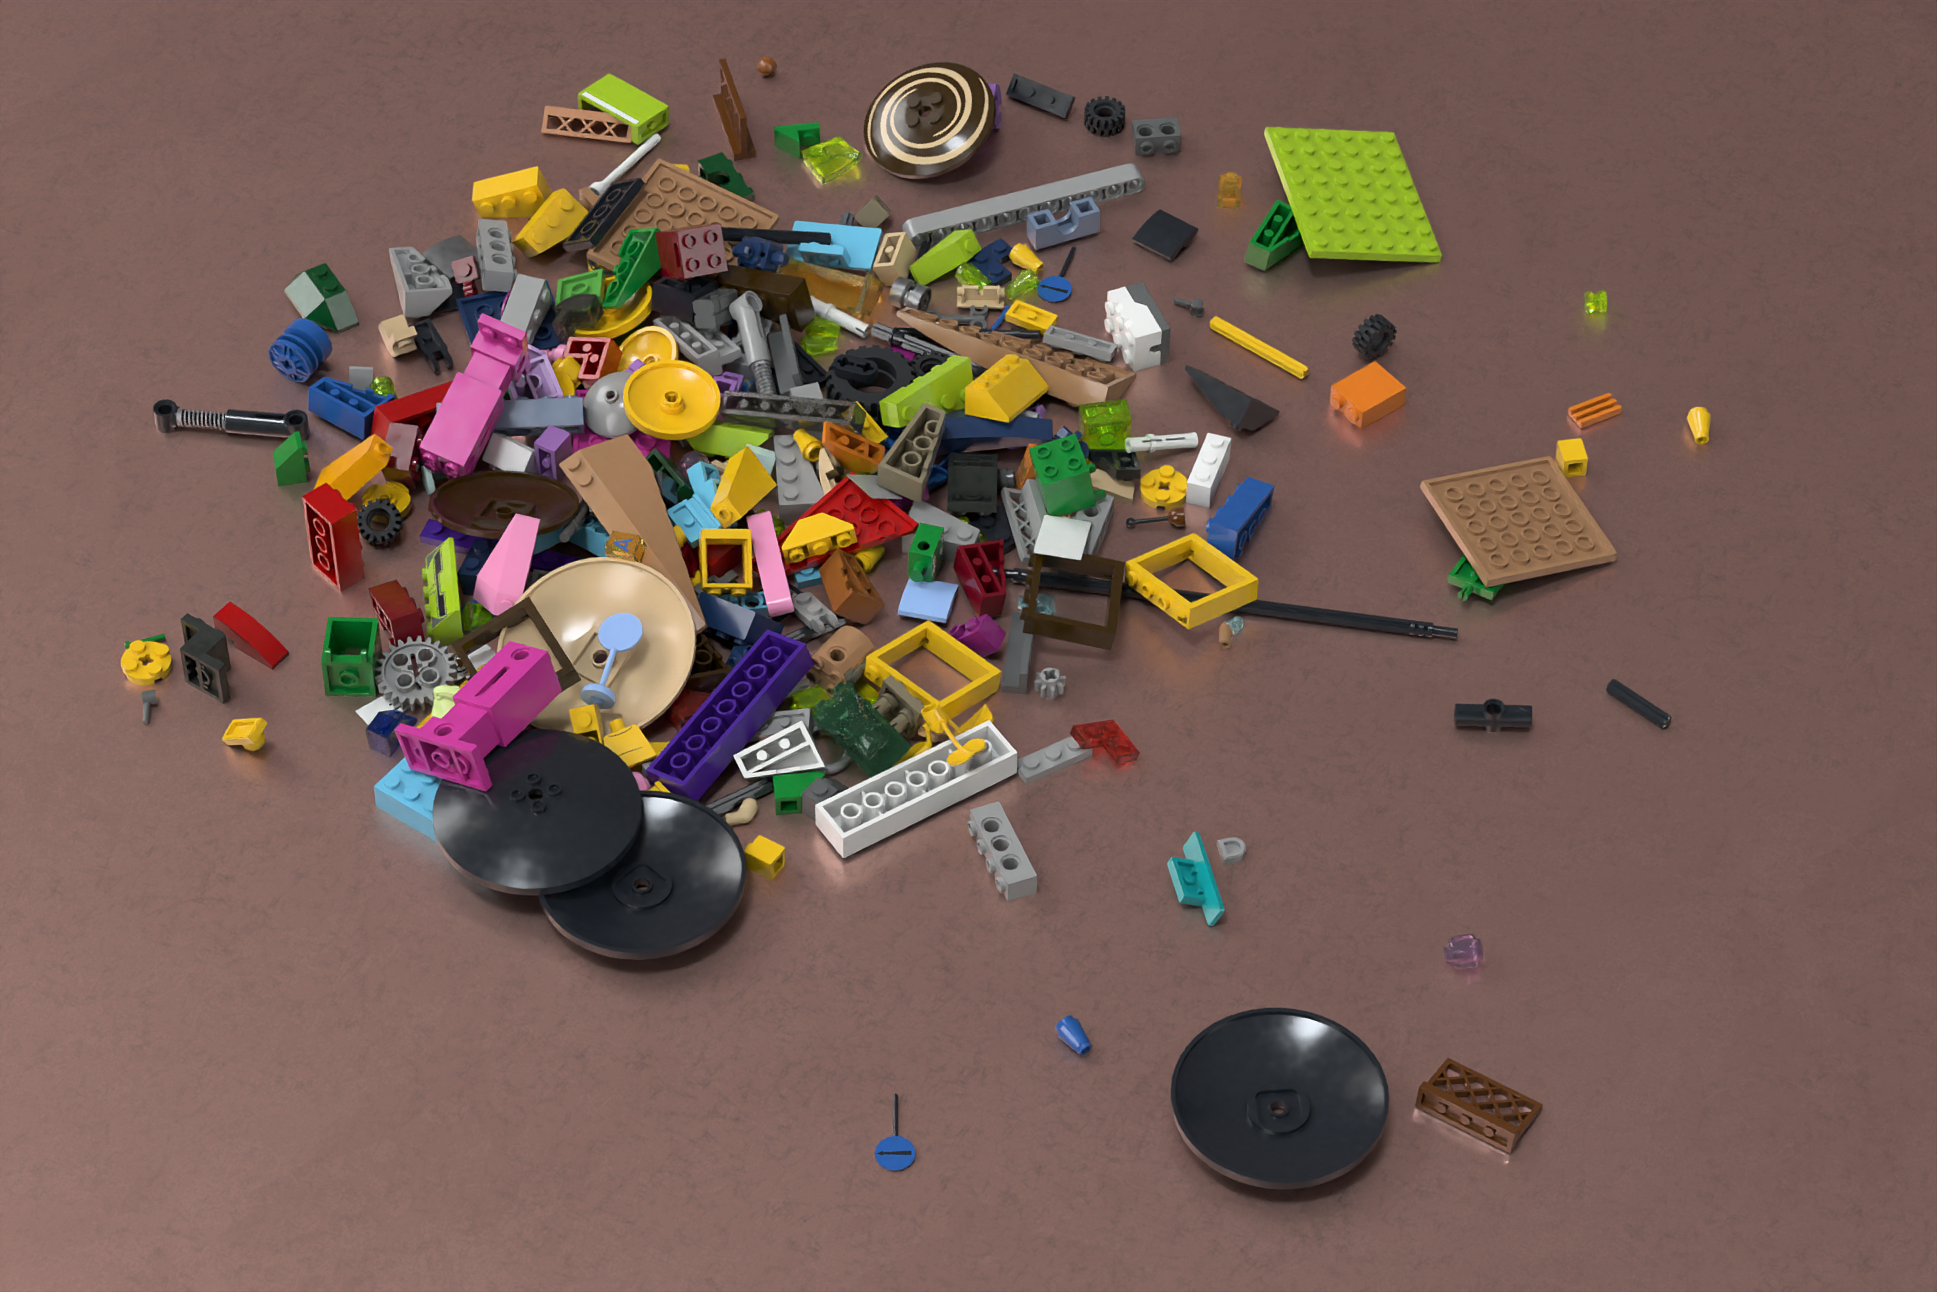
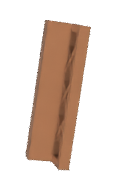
M545 106L541 133L632 144L631 126L608 113ZM549 118H558L563 122L556 130L548 129ZM574 120L582 121L585 127L579 132H573L569 124ZM595 123L605 124L608 129L601 135H597L590 127ZM617 126L628 127L627 138L618 137L613 129ZM610 132H611L612 135H613V136H606V135H607L608 133H610Z

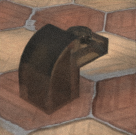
M579 294L561 301L554 308L557 317L552 322V326L559 342H568L569 337H572L578 327L594 328L604 314L597 294Z

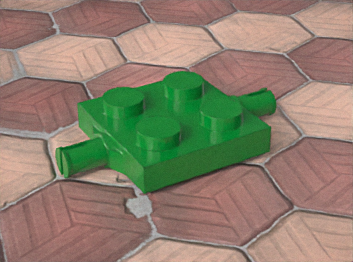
M1465 555L1461 557L1451 570L1447 579L1448 583L1462 588L1458 593V597L1461 600L1463 598V601H1466L1471 593L1492 600L1504 585L1485 587Z

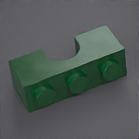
M723 152L698 160V177L751 202L755 200L753 189L751 187L748 188L742 174L737 173L732 160H728Z

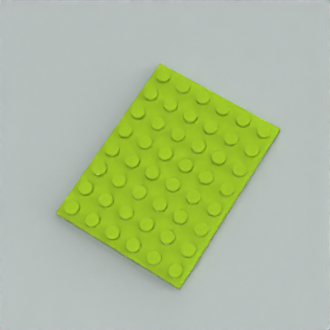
M1266 127L1264 136L1309 258L1440 263L1442 258L1441 251L1394 132Z

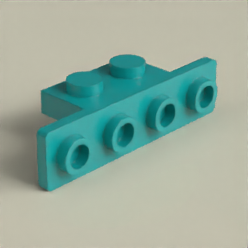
M1193 832L1183 846L1186 859L1171 857L1167 862V866L1179 903L1202 906L1207 924L1214 926L1223 915L1225 908L1200 833Z

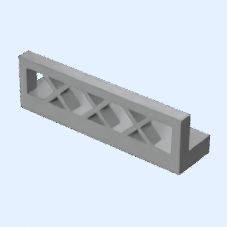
M1027 479L1021 490L1003 487L1000 492L1022 563L1029 562L1030 555L1027 554L1026 548L1032 552L1034 551L1044 515H1047L1036 480ZM1011 498L1019 499L1020 505L1014 502ZM1016 513H1018L1021 517H1023V518L1025 519V522H1023L1022 520H1020V519L1016 516ZM1021 531H1024L1031 539H1027L1021 534Z

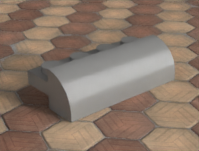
M662 316L653 320L654 326L664 328L673 335L678 344V350L696 366L705 370L709 375L723 374L722 365L729 364L735 359L742 357L741 348L719 330L706 332L705 328H697L695 321L687 323L673 316Z

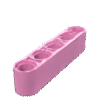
M766 511L747 516L746 519L748 527L751 529V540L770 618L795 612L771 512Z

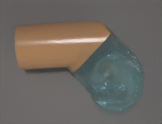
M1235 616L1233 619H1229L1221 624L1219 628L1220 648H1230L1231 637L1242 631L1245 622L1241 617Z

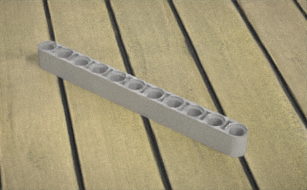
M1129 163L911 218L903 224L902 230L908 234L915 249H920L924 241L929 242V235L932 239V246L938 244L956 230L972 229L974 234H979L1026 222L1028 214L1049 209L1052 215L1069 211L1070 202L1087 197H1092L1095 204L1136 194L1144 189L1146 182L1137 166Z

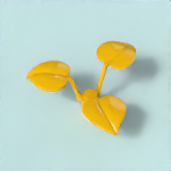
M938 702L931 703L921 710V714L926 721L923 727L926 731L927 742H919L899 755L886 759L890 766L894 767L932 748L931 730L935 733L945 731L957 748L956 751L947 757V763L950 766L965 763L974 754L982 752L987 746L986 742L983 739L975 738L961 746L955 737L990 720L993 723L994 717L987 705L984 704L966 723L958 727L946 715ZM948 724L955 730L954 735L949 730Z

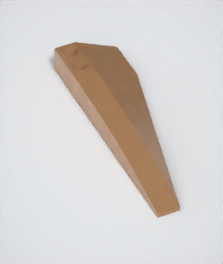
M906 307L898 310L896 313L897 317L934 341L963 357H970V361L986 369L992 367L1008 354H1015L1019 358L1028 359L1049 385V390L1046 394L1065 400L1070 406L1087 408L1088 412L1101 415L1111 410L1137 375L1134 372L1086 356L1085 360L1074 358L1075 354L1073 352H1052L1051 346L1043 344L1030 346L1031 341L996 331H992L991 334L981 333V327L958 326V321L942 318L937 320V315Z
M625 434L580 449L561 462L559 466L614 542L632 539L626 547L629 550L628 552L619 547L624 556L629 560L653 568L666 577L679 590L691 612L696 635L708 626L700 603L697 600L693 583L690 580L686 563L683 560L675 531L668 517L659 485L656 482L653 468L629 435ZM623 542V543H618V544H620L621 546L624 547L625 542Z

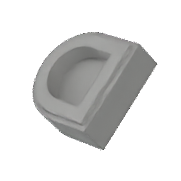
M1231 837L1217 840V848L1223 865L1238 863L1245 858L1246 845L1241 839Z

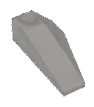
M413 247L389 248V255L404 316L410 318L429 316L452 294L449 279L445 275H439L437 268L434 265L429 266L425 262V257Z

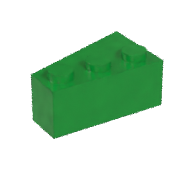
M1278 199L1276 200L1250 240L1244 262L1265 271L1304 244L1290 205Z

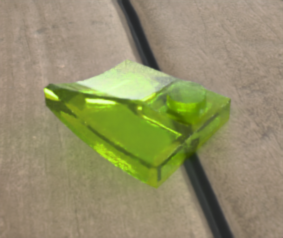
M837 136L801 150L800 158L823 185L854 167L862 160V153L848 145L841 136Z

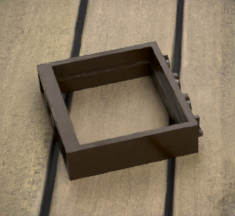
M1030 553L1028 568H1032V570L1027 572L1025 585L1029 586V589L1024 591L1022 603L1026 604V607H1022L1020 620H1024L1022 632L1111 651L1117 629L1125 562L1084 553L1081 560ZM1042 566L1110 580L1104 626L1035 612Z
M529 597L451 644L456 651V654L452 656L460 668L466 667L467 672L463 674L469 681L477 671L468 655L500 636L501 630L506 626L507 628L514 627L530 617L562 669L555 672L562 689L561 692L581 681V678Z

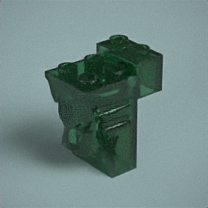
M850 680L846 683L840 681L831 690L834 695L827 702L822 699L813 708L816 713L812 718L817 722L816 726L827 736H831L836 741L835 743L841 746L846 751V754L870 778L892 768L913 747Z

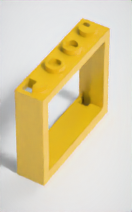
M1195 533L1126 562L1125 568L1126 584L1187 629L1196 627L1257 600L1259 579ZM1190 559L1226 585L1227 588L1191 603L1152 574L1183 560Z
M929 620L866 656L864 676L880 688L882 687L883 680L891 675L894 679L900 681L910 694L920 699L924 707L938 702L950 719L998 691L1002 672ZM920 646H924L973 682L939 702L889 665Z

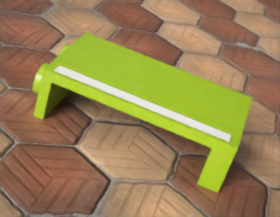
M610 73L578 93L579 110H588L595 106L631 126L632 142L638 145L670 124L668 105Z

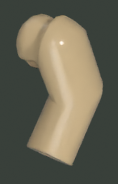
M746 798L743 800L738 812L725 814V821L730 826L749 823L758 810L757 801L752 798Z

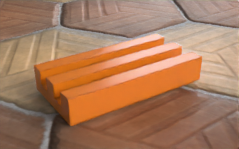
M1610 392L1568 409L1569 416L1580 429L1622 413V406L1620 404L1617 405L1616 399H1612Z

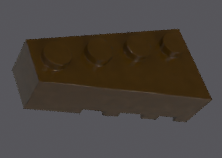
M727 264L728 271L719 272L713 279L718 281V289L737 290L738 298L747 291L756 293L761 299L763 306L762 310L759 311L760 317L781 325L779 316L786 314L791 329L802 333L816 316L805 278Z
M699 633L696 635L694 664L687 683L681 691L684 700L711 695L733 670L730 665L724 663L722 660L723 656L719 651H714L708 644L709 640L704 634L701 635Z

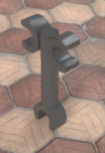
M972 305L970 307V315L940 314L934 309L927 310V313L937 315V320L942 318L958 321V324H967L969 327L974 325L981 327V329H987L985 321L988 317L987 305H984V310L981 312H977L975 305Z

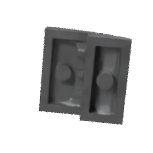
M461 235L443 240L421 254L425 257V262L429 266L434 265L437 268V272L440 275H445L449 282L456 281L451 265L452 261L473 255L476 256L478 268H480L477 249Z

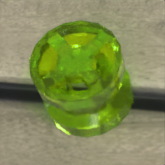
M1599 290L1597 293L1585 291L1584 308L1586 314H1593L1596 311L1600 314L1607 312L1605 290Z

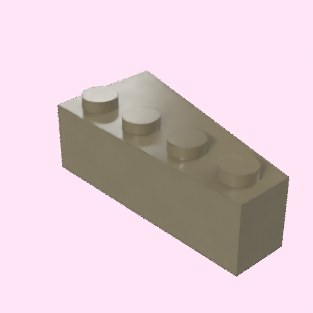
M925 402L878 465L877 485L921 503L944 433L946 411Z

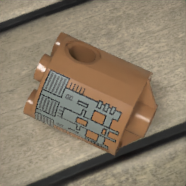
M847 625L843 626L811 655L814 665L806 673V677L812 684H817L826 691L830 698L836 699L838 696L843 695L864 675L866 656L876 651L870 638L860 630Z

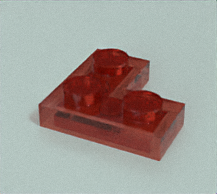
M1114 720L1073 725L1070 731L1072 737L1083 750L1104 747L1116 763L1135 761L1140 754Z

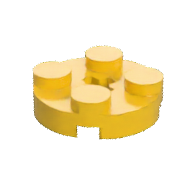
M1164 465L1160 469L1152 470L1141 477L1140 496L1148 506L1157 509V506L1165 507V510H1171L1185 503L1187 479L1180 472L1175 471L1172 466ZM1162 487L1169 488L1168 491H1166L1165 489H1161V490H1159V489L1162 488Z
M386 481V485L378 486V483L373 484L362 495V503L365 506L369 505L368 501L370 500L372 502H376V499H381V501H384V499L391 500V503L399 510L402 518L409 513L412 506L407 487L395 481ZM377 514L372 518L373 521L389 525V518L384 514Z
M133 641L130 644V648L124 652L121 658L123 674L127 676L131 683L137 685L155 684V680L161 677L162 680L170 674L173 666L169 647L166 644L152 641ZM145 661H151V662H152V663H148L146 666H144V665L142 664V663L145 662Z

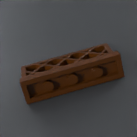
M726 58L719 59L720 94L713 95V103L734 161L756 157V149L747 127L745 111Z
M1447 1058L1429 1081H1424L1419 1086L1415 1107L1511 1154L1516 1147L1517 1140L1541 1112L1543 1104ZM1451 1069L1459 1073L1460 1076L1448 1077L1446 1071ZM1477 1082L1483 1085L1484 1088L1472 1089L1470 1083ZM1463 1084L1466 1090L1454 1091L1452 1085ZM1445 1085L1447 1091H1444L1436 1086ZM1501 1094L1507 1097V1100L1496 1101L1493 1095ZM1487 1095L1489 1099L1488 1102H1477L1475 1096ZM1469 1097L1471 1103H1468L1460 1098ZM1517 1106H1526L1532 1110L1531 1112L1520 1113ZM1511 1107L1513 1113L1501 1114L1499 1108ZM1493 1109L1495 1115H1492L1484 1110ZM1508 1121H1517L1518 1127L1508 1123Z

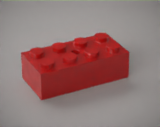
M326 482L302 496L311 565L342 592L365 578L363 568L365 563L361 553L363 547L360 542V527L357 521L358 510L353 503H348L343 498L339 490L333 489Z

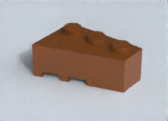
M837 549L819 569L835 614L846 617L853 623L859 622L867 625L885 605L854 555Z

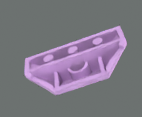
M528 344L531 368L527 375L521 374L517 383L511 381L507 389L511 400H515L518 397H527L529 400L539 399L543 396H551L554 399L563 398L562 390L547 354Z

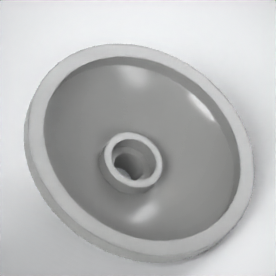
M615 372L608 374L595 382L588 390L583 401L584 420L588 427L597 435L605 438H616L625 434L629 435L638 429L630 422L623 407L624 387L633 373Z

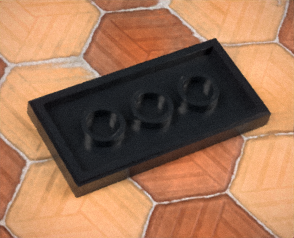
M641 178L612 182L563 243L562 247L566 252L595 248L645 185L644 181Z

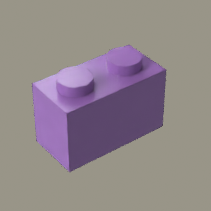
M549 425L534 442L537 474L562 481L566 474L559 464L572 455L571 434L563 429Z

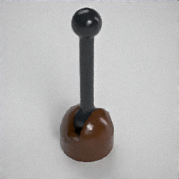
M1173 508L1167 516L1136 520L1128 518L1126 525L1134 527L1135 524L1168 521L1174 527L1185 526L1184 508Z

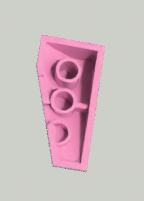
M515 514L477 575L473 598L494 615H500L514 606L526 591L540 519Z

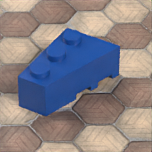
M323 377L309 387L308 411L365 440L371 435L375 406L395 400L396 395L388 393L387 397L374 394V390L370 388L362 391L353 388V384Z

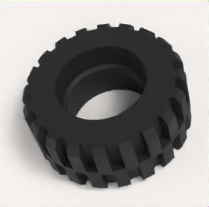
M865 345L859 346L856 350L853 348L847 350L845 355L874 361L878 366V377L874 382L868 384L843 379L834 374L833 363H831L826 374L828 411L840 425L844 424V427L848 428L839 418L838 414L849 405L858 401L886 433L888 426L882 423L879 401L898 389L913 383V380L917 378L916 369L908 358L904 359L903 354L898 351L896 353L893 352L892 348L885 347L884 349L880 348L879 345H872V347H866ZM868 386H877L886 389L882 392L865 393L858 391V389Z

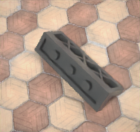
M786 314L779 316L782 331L768 334L780 395L783 401L789 398L790 388L804 385L794 337Z
M1012 612L1001 692L1026 695L1035 635L1023 633L1024 620H1020L1021 612Z

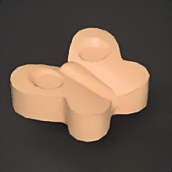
M921 725L917 734L926 737V731L923 725ZM930 730L932 742L947 741L948 735L945 731L935 733Z

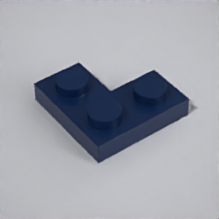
M1000 238L983 247L982 250L966 261L964 265L988 286H1002L1012 280V273L1002 264L1011 260L1009 254L1013 248Z

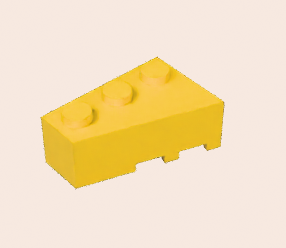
M539 166L474 182L472 202L480 217H533L551 195L552 191Z
M561 188L551 193L512 243L528 258L540 254L570 236L587 215L588 211L565 188Z

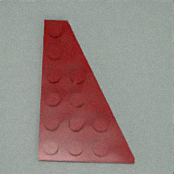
M853 471L850 473V475H857ZM846 476L777 537L787 576L825 563L837 550L834 549L822 555L805 558L800 562L786 564L782 545L798 520L819 513H825L853 524L857 542L847 547L837 548L850 554L915 533L919 524L890 500L871 498ZM756 557L752 558V574L761 580Z

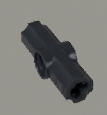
M1488 699L1483 704H1455L1454 725L1482 726L1488 732H1498L1503 727H1532V706L1505 705L1499 699Z

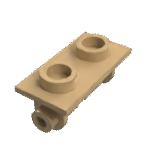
M962 284V287H957V308H970L972 305H975V308L984 309V305H987L988 309H1003L1005 288H1000V285L983 286V291L979 290V285Z

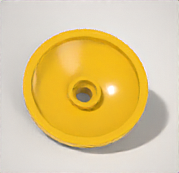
M657 326L645 327L635 331L619 347L623 354L617 372H624L635 359H639L644 364L660 360H678L679 350L675 338L666 329Z

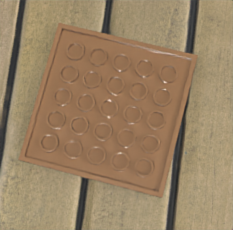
M658 158L642 179L645 185L596 247L588 250L587 259L613 271L614 266L620 263L621 257L618 256V253L630 229L657 227L661 231L694 225L721 224V227L773 230L779 222L780 215ZM723 241L727 264L738 266V258L732 255V248L734 245L742 242ZM661 268L647 281L652 290L653 283L662 278ZM718 273L707 274L702 276L714 279L718 275ZM694 277L685 278V279H677V280H680V281H683V282H687V281L691 280V279L694 278Z
M1551 456L1422 480L1421 490L1485 587L1616 561L1618 553Z

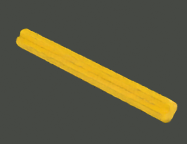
M1214 316L1210 320L1209 327L1226 338L1300 379H1304L1308 375V366L1218 316Z

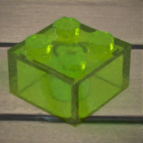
M1127 399L1079 404L1078 431L1082 434L1080 441L1085 442L1089 449L1126 450L1125 440L1127 437L1131 438L1132 418Z

